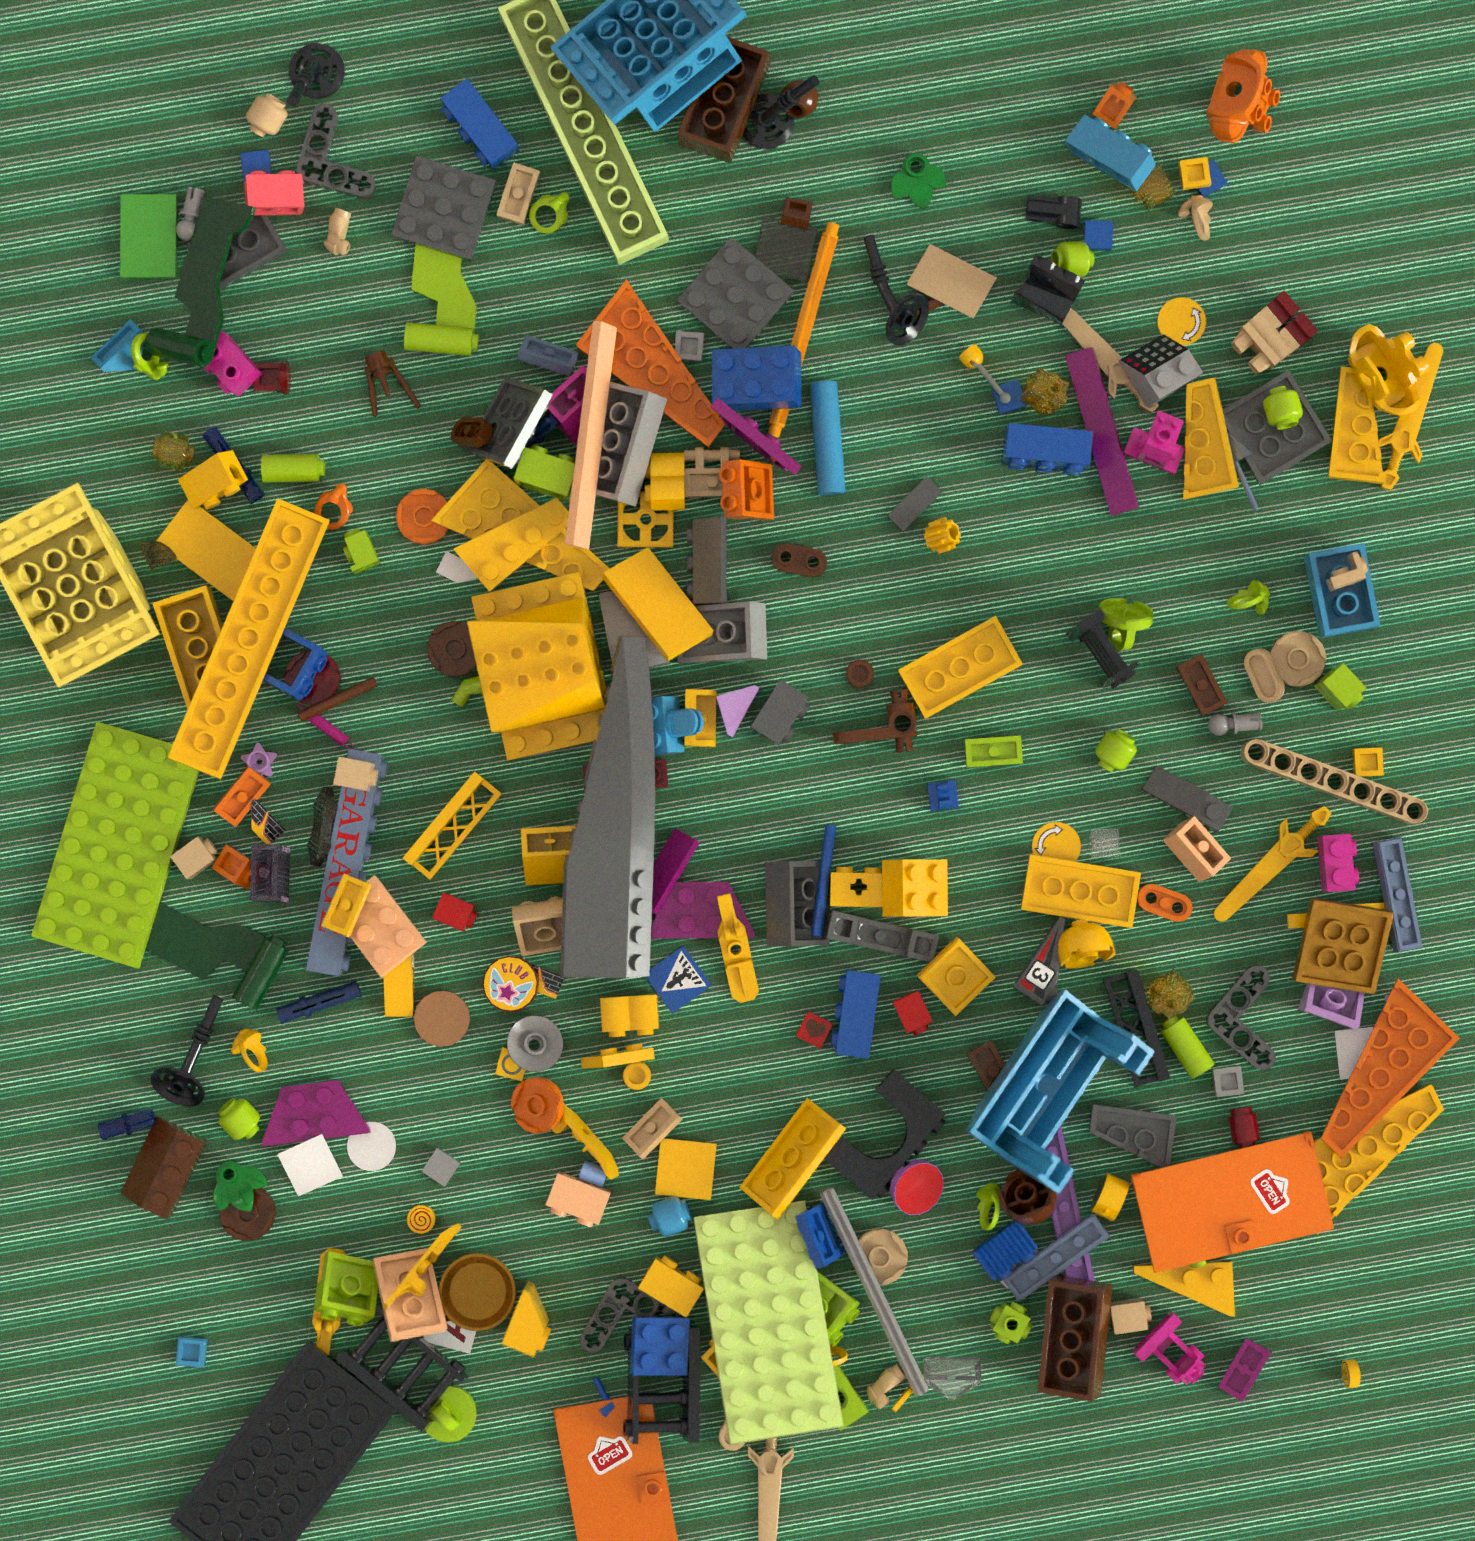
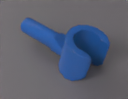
M594 1378L593 1382L602 1400H611L600 1378ZM610 1402L599 1411L604 1417H607L615 1408L613 1402Z

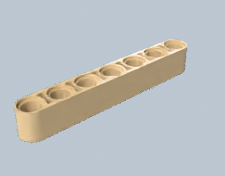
M1255 739L1248 741L1241 748V759L1250 766L1403 823H1420L1428 815L1426 803L1419 798L1263 740ZM1251 745H1257L1261 749V757L1258 760L1251 759L1248 754V749ZM1279 754L1285 756L1288 762L1284 770H1280L1275 766L1274 761ZM1305 764L1310 765L1314 770V775L1310 780L1303 778L1301 775V768ZM1331 774L1337 775L1340 779V785L1336 790L1330 788L1327 783L1328 777ZM1357 784H1362L1366 788V796L1363 799H1358L1354 795V788ZM1383 794H1388L1392 798L1393 803L1389 809L1383 808L1380 803ZM1411 803L1415 804L1419 809V814L1415 819L1407 815V807Z

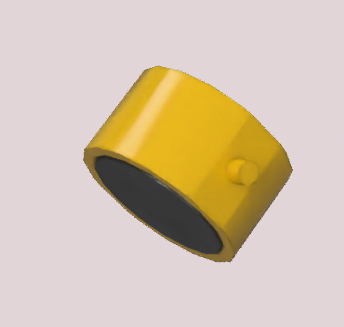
M1106 1173L1095 1193L1090 1212L1113 1222L1125 1201L1130 1185L1129 1182Z

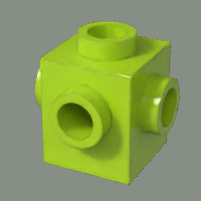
M1003 1301L1000 1307L996 1306L989 1319L992 1322L990 1325L991 1329L996 1332L994 1337L1006 1344H1009L1011 1340L1018 1344L1020 1338L1025 1340L1032 1327V1324L1029 1323L1031 1318L1026 1314L1027 1308L1012 1301L1011 1305ZM1011 1319L1017 1321L1014 1329L1007 1328V1322Z

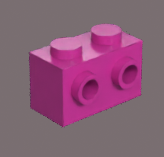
M221 330L214 357L208 366L202 368L209 374L213 372L219 378L216 383L226 394L231 392L240 396L263 373L226 332Z
M1351 834L1318 836L1322 892L1356 890L1355 884H1359V871L1353 865V856L1357 855L1355 839H1351Z

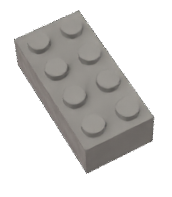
M610 382L596 496L636 507L667 398L649 391Z

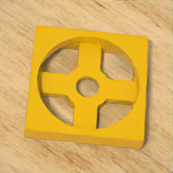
M640 491V510L636 513H623L627 504L618 502V548H673L674 510H668V514H655L654 511H651V502H645V491ZM643 514H648L651 517V522L647 525L642 524L640 521ZM623 525H636L640 528V541H633L624 532ZM655 525H668V530L661 539L651 541V529Z

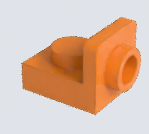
M1113 82L1094 110L1093 115L1116 129L1137 98L1132 94L1134 90L1123 82H1119V84Z
M227 844L212 866V869L247 890L258 880L259 873L263 868L261 864L249 859Z

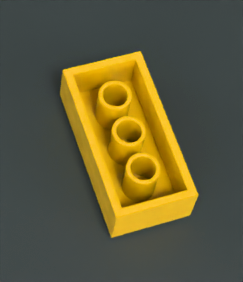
M206 585L152 603L187 710L223 628L212 590Z

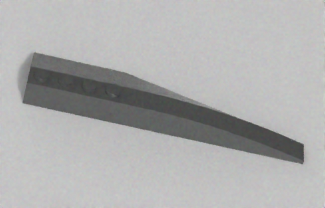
M619 636L611 668L613 677L610 687L606 688L604 698L607 699L604 714H600L597 725L600 727L598 739L593 742L583 783L585 793L582 801H579L577 812H580L576 829L572 828L570 840L573 842L570 854H566L564 861L560 977L635 978L649 977L655 837V752L650 673L645 636Z

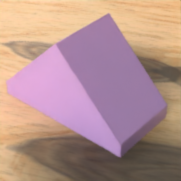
M753 685L716 696L729 737H734L757 695L759 687Z

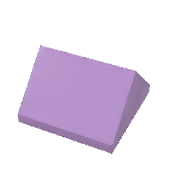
M1307 983L1298 1010L1358 1030L1365 993Z

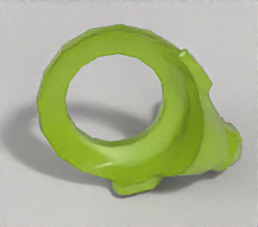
M562 192L560 195L555 196L550 194L541 196L530 208L529 218L532 226L537 231L545 234L557 231L567 222L568 213L566 208L570 195ZM543 205L552 207L556 212V221L550 227H543L536 220V211Z
M148 333L137 334L131 344V355L134 361L133 368L148 375L153 380H159L167 373L168 363H159L160 357L152 355L149 361H145L141 356L140 346L146 340Z
M1253 580L1247 590H1238L1237 595L1229 598L1226 601L1227 606L1230 609H1244L1256 605V612L1259 615H1263L1268 609L1270 591L1260 581Z
M989 1182L979 1188L976 1194L981 1200L977 1206V1209L980 1210V1226L983 1230L988 1231L995 1227L1000 1215L998 1193L1001 1187L995 1182ZM994 1203V1216L992 1222L989 1224V1211L992 1204Z

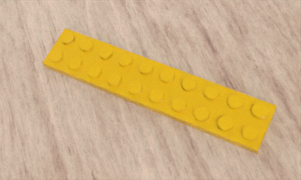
M277 498L172 745L168 759L221 780L330 522L329 519Z

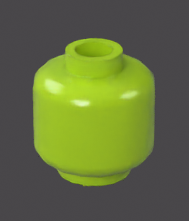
M1083 241L1060 242L1051 253V261L1062 269L1071 271L1079 277H1084L1089 272L1090 267L1094 265V253L1092 250H1089L1088 245Z
M1285 386L1271 389L1269 391L1270 395L1263 400V407L1269 425L1277 426L1278 430H1283L1299 424L1298 420L1303 415V409L1298 393L1295 390H1286Z
M1120 729L1106 732L1095 749V753L1100 759L1098 764L1110 772H1113L1114 769H1126L1137 752V747L1134 744L1136 740Z
M232 1098L218 1111L220 1115L218 1124L234 1140L243 1137L250 1139L259 1130L257 1124L260 1120V1114L244 1098L237 1100Z

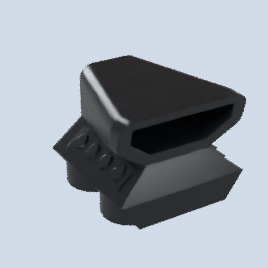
M1035 254L1026 273L1027 280L1014 293L1011 302L1062 325L1085 281L1073 272L1062 269L1052 261Z

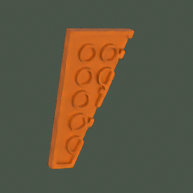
M626 279L594 320L602 321L617 328L611 374L626 386L649 391L667 398L663 414L709 448L725 427V423L720 419L718 413L711 408L712 404ZM593 323L576 344V347L587 356H589Z

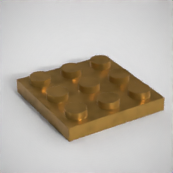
M1310 898L1292 979L1295 982L1375 994L1394 913L1390 910Z

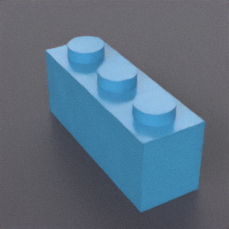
M1084 114L1065 140L1073 155L1134 191L1139 189L1156 166L1151 155L1153 152L1150 148L1142 143L1136 145L1120 130L1112 131L1098 117L1092 119Z

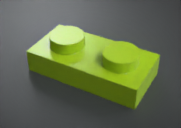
M1021 735L964 740L966 768L1023 764Z

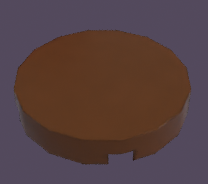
M449 621L442 623L433 630L427 644L429 661L436 670L447 676L458 677L467 675L477 667L468 624L460 621Z
M263 1188L253 1190L254 1203L250 1212L239 1210L232 1204L222 1211L219 1210L222 1226L233 1238L242 1241L255 1240L265 1235L273 1226L276 1217L275 1202L271 1195Z

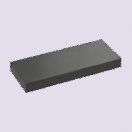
M926 476L887 517L904 531L942 491Z

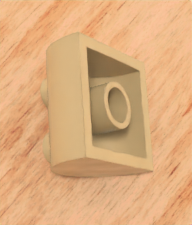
M556 896L551 897L548 901L538 903L525 901L519 906L512 907L513 924L521 956L561 950L563 898Z

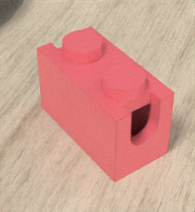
M290 170L280 171L278 174L253 171L245 176V205L257 208L254 215H302L304 209L302 174H295L294 171Z

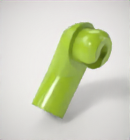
M479 676L465 679L460 684L451 701L463 708L471 694L481 693L483 695Z

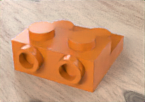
M742 459L723 461L719 478L723 483V496L720 500V505L724 510V516L738 520H774L772 464Z

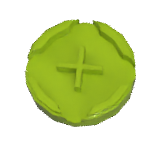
M1109 598L1100 603L1098 609L1101 608L1107 617L1102 623L1110 626L1109 640L1117 651L1131 649L1134 644L1136 630L1147 629L1152 625L1153 610L1148 605L1139 601L1129 604L1126 603L1127 599Z
M450 1385L429 1412L431 1414L429 1417L433 1422L426 1432L434 1439L446 1443L459 1441L467 1436L474 1427L477 1416L476 1403L470 1393L459 1386Z

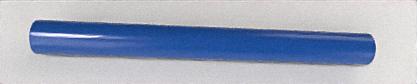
M825 825L811 936L822 937L836 834V826Z

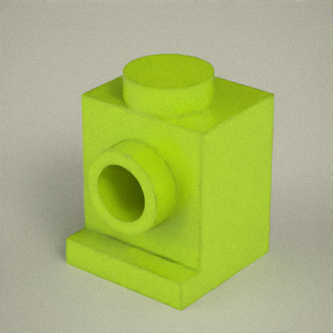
M359 528L344 534L347 546L343 547L348 562L354 561L355 565L350 566L354 574L381 564L369 534L365 530L360 532Z

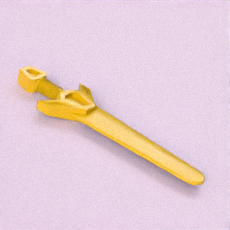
M1432 343L1428 346L1424 358L1429 364V371L1417 378V382L1413 384L1420 397L1419 408L1408 415L1399 416L1393 433L1378 440L1379 448L1389 444L1393 451L1389 461L1390 464L1387 466L1388 469L1383 472L1385 483L1380 484V488L1390 491L1399 480L1397 474L1398 466H1400V461H1402L1405 453L1410 452L1417 464L1421 460L1422 452L1416 438L1443 354V348L1439 343Z
M1325 806L1311 812L1310 820L1296 833H1289L1287 818H1285L1279 824V841L1216 907L1214 911L1215 919L1219 922L1229 919L1296 857H1313L1319 850L1304 849V840L1316 827L1325 826L1331 812Z

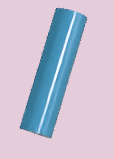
M837 381L814 382L809 386L818 496L846 494Z

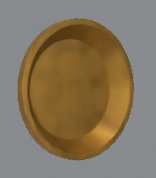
M472 1253L458 1258L449 1265L441 1278L439 1294L443 1311L454 1324L470 1331H484L499 1325L509 1315L516 1298V1286L510 1270L503 1262L488 1254Z

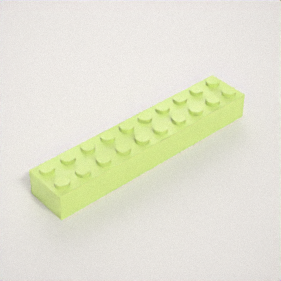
M514 0L499 7L498 10L502 22L618 265L669 242L664 225L616 125L611 122L550 48L570 31L557 1Z

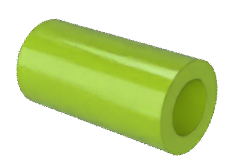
M265 454L261 457L263 483L319 482L320 476H325V460L320 459L319 454Z
M1174 1015L1162 1023L1164 1028L1160 1033L1191 1079L1203 1074L1215 1065L1184 1016L1178 1019Z

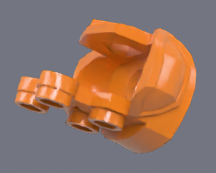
M1240 49L1238 52L1227 55L1222 64L1221 73H1219L1210 100L1211 103L1206 113L1214 136L1222 142L1236 143L1242 138L1248 125H1253V130L1256 132L1267 133L1271 128L1272 119L1266 113L1269 106L1276 107L1278 105L1280 91L1272 88L1271 79H1268L1265 75L1268 61L1263 51ZM1239 83L1242 85V91L1238 96L1234 97L1236 85Z

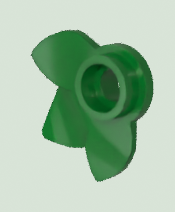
M912 153L904 159L902 170L893 176L891 183L893 198L899 199L908 195L916 206L924 209L932 199L933 189L946 187V178L944 172L939 167L929 164L928 159L924 155ZM917 163L921 166V170L913 172L910 166Z
M226 1161L216 1170L217 1184L212 1194L214 1204L220 1211L232 1204L239 1210L250 1212L254 1203L253 1190L265 1187L268 1184L267 1180L253 1166L241 1167L237 1162ZM228 1170H233V1178L226 1180L225 1173Z

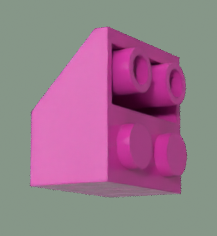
M584 365L552 393L549 407L545 412L546 415L552 414L554 419L558 420L557 427L576 448L587 372Z

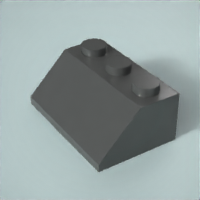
M726 516L693 519V527H687V543H693V554L687 555V571H693V582H687V597L693 599L694 606L727 603Z
M821 861L765 862L767 946L830 945V939L825 938L830 920L829 888L822 937L811 936Z

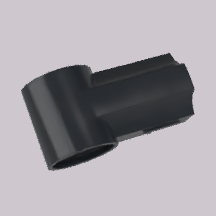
M1028 195L1025 221L1051 223L1063 229H1078L1082 199L1072 196L1048 198Z

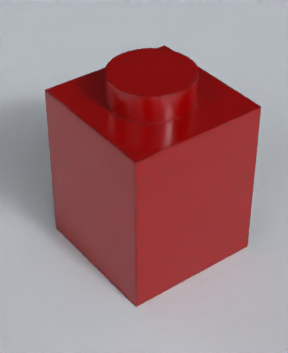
M443 892L432 918L464 932L467 927H473L478 913L474 912L476 905Z
M918 990L892 1002L906 1033L912 1032L915 1036L929 1029L927 1024L933 1021Z

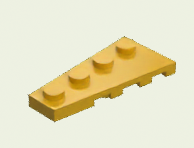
M1341 366L1328 478L1384 484L1385 478L1382 470L1381 449L1379 448L1378 428L1373 401L1356 376L1355 370L1352 367Z
M555 498L454 548V551L487 590L491 592L567 528L569 511L558 498Z

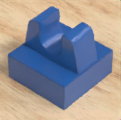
M955 780L927 783L930 811L959 808Z

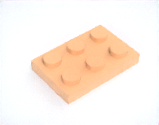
M374 875L366 882L372 886L350 937L379 976L384 977L427 942L378 877Z
M428 1248L373 1258L372 1262L382 1307ZM432 1262L422 1276L417 1273V1276L426 1283V1289L422 1296H416L408 1291L397 1297L387 1310L383 1308L390 1342L445 1332L447 1330Z

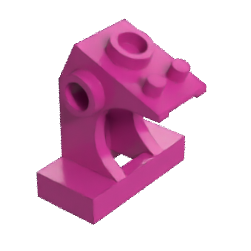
M1157 411L1149 432L1135 427L1132 429L1123 451L1124 455L1175 475L1185 451V447L1176 444L1184 421Z
M1170 1311L1136 1345L1132 1352L1142 1362L1153 1352L1169 1368L1165 1373L1176 1384L1182 1381L1187 1386L1190 1382L1194 1384L1203 1376L1204 1371L1202 1369L1206 1365L1201 1360L1205 1356L1193 1344L1188 1348L1173 1333L1182 1321ZM1173 1342L1185 1352L1174 1364L1162 1354Z

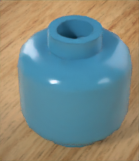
M677 1196L655 1202L652 1205L653 1214L648 1215L652 1230H659L660 1234L664 1237L685 1231L688 1228V1222L692 1221L686 1201H681Z

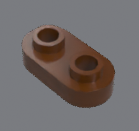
M463 417L454 425L451 432V440L461 447L479 448L488 444L493 436L492 424L481 417Z
M781 544L772 553L773 566L780 572L814 578L822 575L827 567V558L818 549ZM789 553L791 560L786 563L781 561V554ZM816 558L819 564L817 567H810L808 560Z

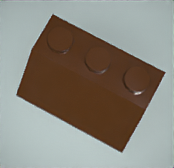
M157 1116L120 1193L139 1207L164 1219L172 1217L208 1140Z

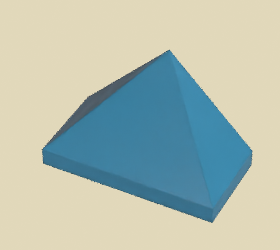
M130 319L91 359L104 372L136 370L133 368L134 361L131 355V344L135 336L143 333V331ZM143 342L140 346L141 356L143 353Z

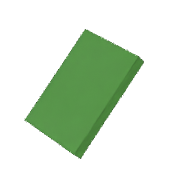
M121 194V279H177L178 235L176 233V226L178 224V196L176 194Z

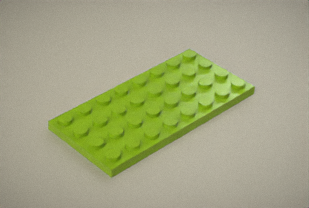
M96 721L31 937L134 968H140L172 864L170 856L175 853L199 775L198 770L168 759L173 744Z

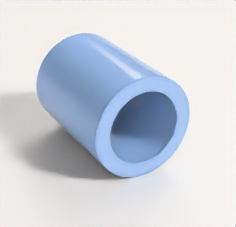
M584 1161L579 1180L603 1187L606 1175L602 1167Z

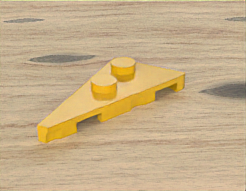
M1232 1261L1206 1262L1207 1265L1190 1268V1265H1185L1154 1273L1152 1264L1132 1265L1134 1274L1228 1316H1235Z

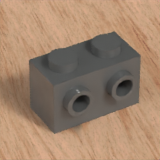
M780 679L750 728L778 746L782 741L787 744L796 730L791 727L797 717L802 720L810 708V705L806 703L809 697Z

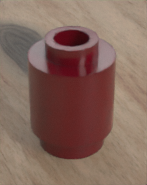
M1252 1106L1229 1109L1230 1116L1228 1121L1232 1143H1238L1239 1148L1256 1145L1255 1141L1261 1138L1256 1112H1253Z

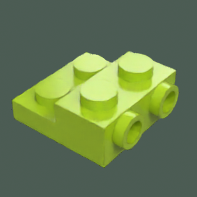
M331 1251L325 1253L322 1278L317 1284L313 1311L320 1312V1317L327 1320H336L337 1317L347 1318V1323L353 1326H362L364 1322L367 1323L374 1318L378 1284L373 1262Z
M817 1271L829 1344L834 1347L843 1337L841 1329L846 1322L851 1324L858 1317L860 1310L857 1307L860 1305V1302Z

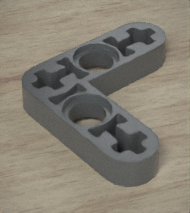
M325 103L319 104L314 108L297 164V173L302 174L303 182L360 199L370 198L374 195L377 186L374 177L370 173L327 161L338 124V114L333 106ZM325 111H329V115L332 117V120H326L324 125L325 131H329L328 134L321 130H314L315 127L321 128L322 121L318 116L319 114L324 115ZM314 137L324 138L325 146L322 150L314 151L310 148V142ZM310 164H313L315 170L323 172V167H327L324 172V181H320L321 176L316 173H311L310 177H307L303 168H309ZM336 170L344 173V181L339 185H333L329 181L330 174ZM350 174H353L352 179L356 182H362L363 179H367L370 188H365L363 192H360L359 186L350 183Z
M1253 965L1240 975L1207 1014L1206 1022L1207 1026L1250 1065L1259 1070H1267L1275 1063V1052L1239 1020L1270 982V975L1267 969L1262 966ZM1261 971L1262 975L1260 978L1263 982L1261 984L1254 983L1250 989L1255 991L1251 996L1250 992L1241 987L1240 984L1243 981L1245 985H1248L1252 981L1250 973ZM1235 991L1243 992L1246 997L1245 1003L1241 1007L1233 1006L1230 1001V997ZM1224 1013L1226 1015L1224 1021L1229 1026H1232L1233 1022L1237 1024V1026L1229 1031L1227 1037L1223 1035V1033L1228 1031L1225 1027L1221 1025L1215 1027L1213 1025L1216 1021L1213 1018L1215 1014L1222 1015ZM1240 1030L1245 1031L1249 1038L1247 1044L1242 1047L1236 1046L1233 1041L1234 1034ZM1255 1040L1258 1042V1045H1255L1254 1048L1259 1052H1265V1050L1268 1052L1266 1055L1267 1063L1260 1062L1257 1064L1258 1057L1252 1051L1249 1052L1248 1056L1245 1054V1051L1252 1047Z
M618 1277L611 1282L580 1337V1344L587 1352L594 1353L600 1351L625 1309L639 1317H652L657 1312L659 1304L664 1305L661 1309L663 1313L669 1315L672 1311L676 1314L675 1317H683V1315L638 1289L639 1285L632 1280ZM622 1283H625L627 1285L626 1290L631 1294H634L635 1289L640 1291L635 1297L632 1306L627 1303L630 1301V1297L624 1294L620 1298L616 1296L617 1290L614 1288L615 1285L621 1286ZM649 1297L653 1300L654 1307L650 1312L639 1310L638 1301L640 1298ZM604 1307L612 1308L615 1311V1319L608 1323L603 1322L599 1317L600 1310ZM593 1321H596L600 1327L609 1329L607 1333L603 1330L600 1331L598 1340L601 1343L599 1345L594 1343L592 1346H589L587 1344L588 1338L585 1337L586 1334L592 1335L597 1326L591 1325Z

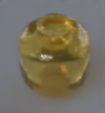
M164 431L160 437H155L152 458L156 459V464L159 467L182 470L186 462L192 463L194 446H189V438L186 435Z

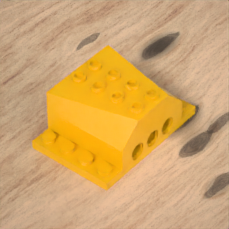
M581 572L472 596L476 620L467 621L491 732L501 733L507 761L597 740L600 727L597 726L600 714H604L607 699L604 698L606 684Z

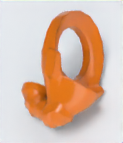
M339 483L335 489L329 492L326 491L319 497L314 510L315 514L322 516L321 509L325 503L332 502L339 506L341 517L338 522L328 524L327 529L330 530L343 527L353 511L352 504L348 501L347 487L345 484Z

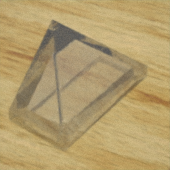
M924 1357V1380L926 1384L951 1401L981 1384L980 1358Z

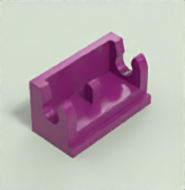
M1246 1338L1218 1387L1243 1402L1272 1352L1253 1340Z

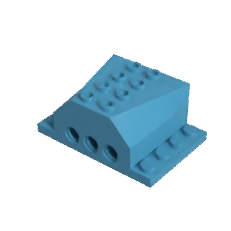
M606 0L550 48L614 125L636 108L653 131L656 132L742 61L725 33L747 15L735 0Z

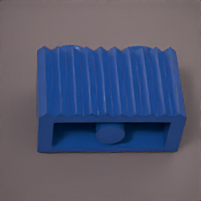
M1013 1220L971 1252L992 1281L997 1278L999 1281H1002L1013 1273L1011 1267L1019 1261L1022 1264L1030 1261L1036 1255L1034 1250L1038 1246L1023 1226Z

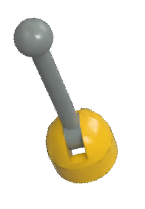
M976 344L968 347L959 356L960 361L967 368H978L999 394L1000 401L1003 404L1009 403L1011 396L1003 392L982 366L983 353Z

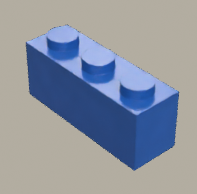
M467 78L440 98L444 106L441 108L442 113L450 123L453 120L456 121L460 127L457 132L466 144L472 142L476 147L477 151L474 154L483 166L489 164L492 170H494L519 151L517 142Z
M846 970V975H840L838 991L843 992L842 1003H836L834 1019L839 1020L838 1031H832L830 1047L835 1048V1054L869 1059L880 974Z

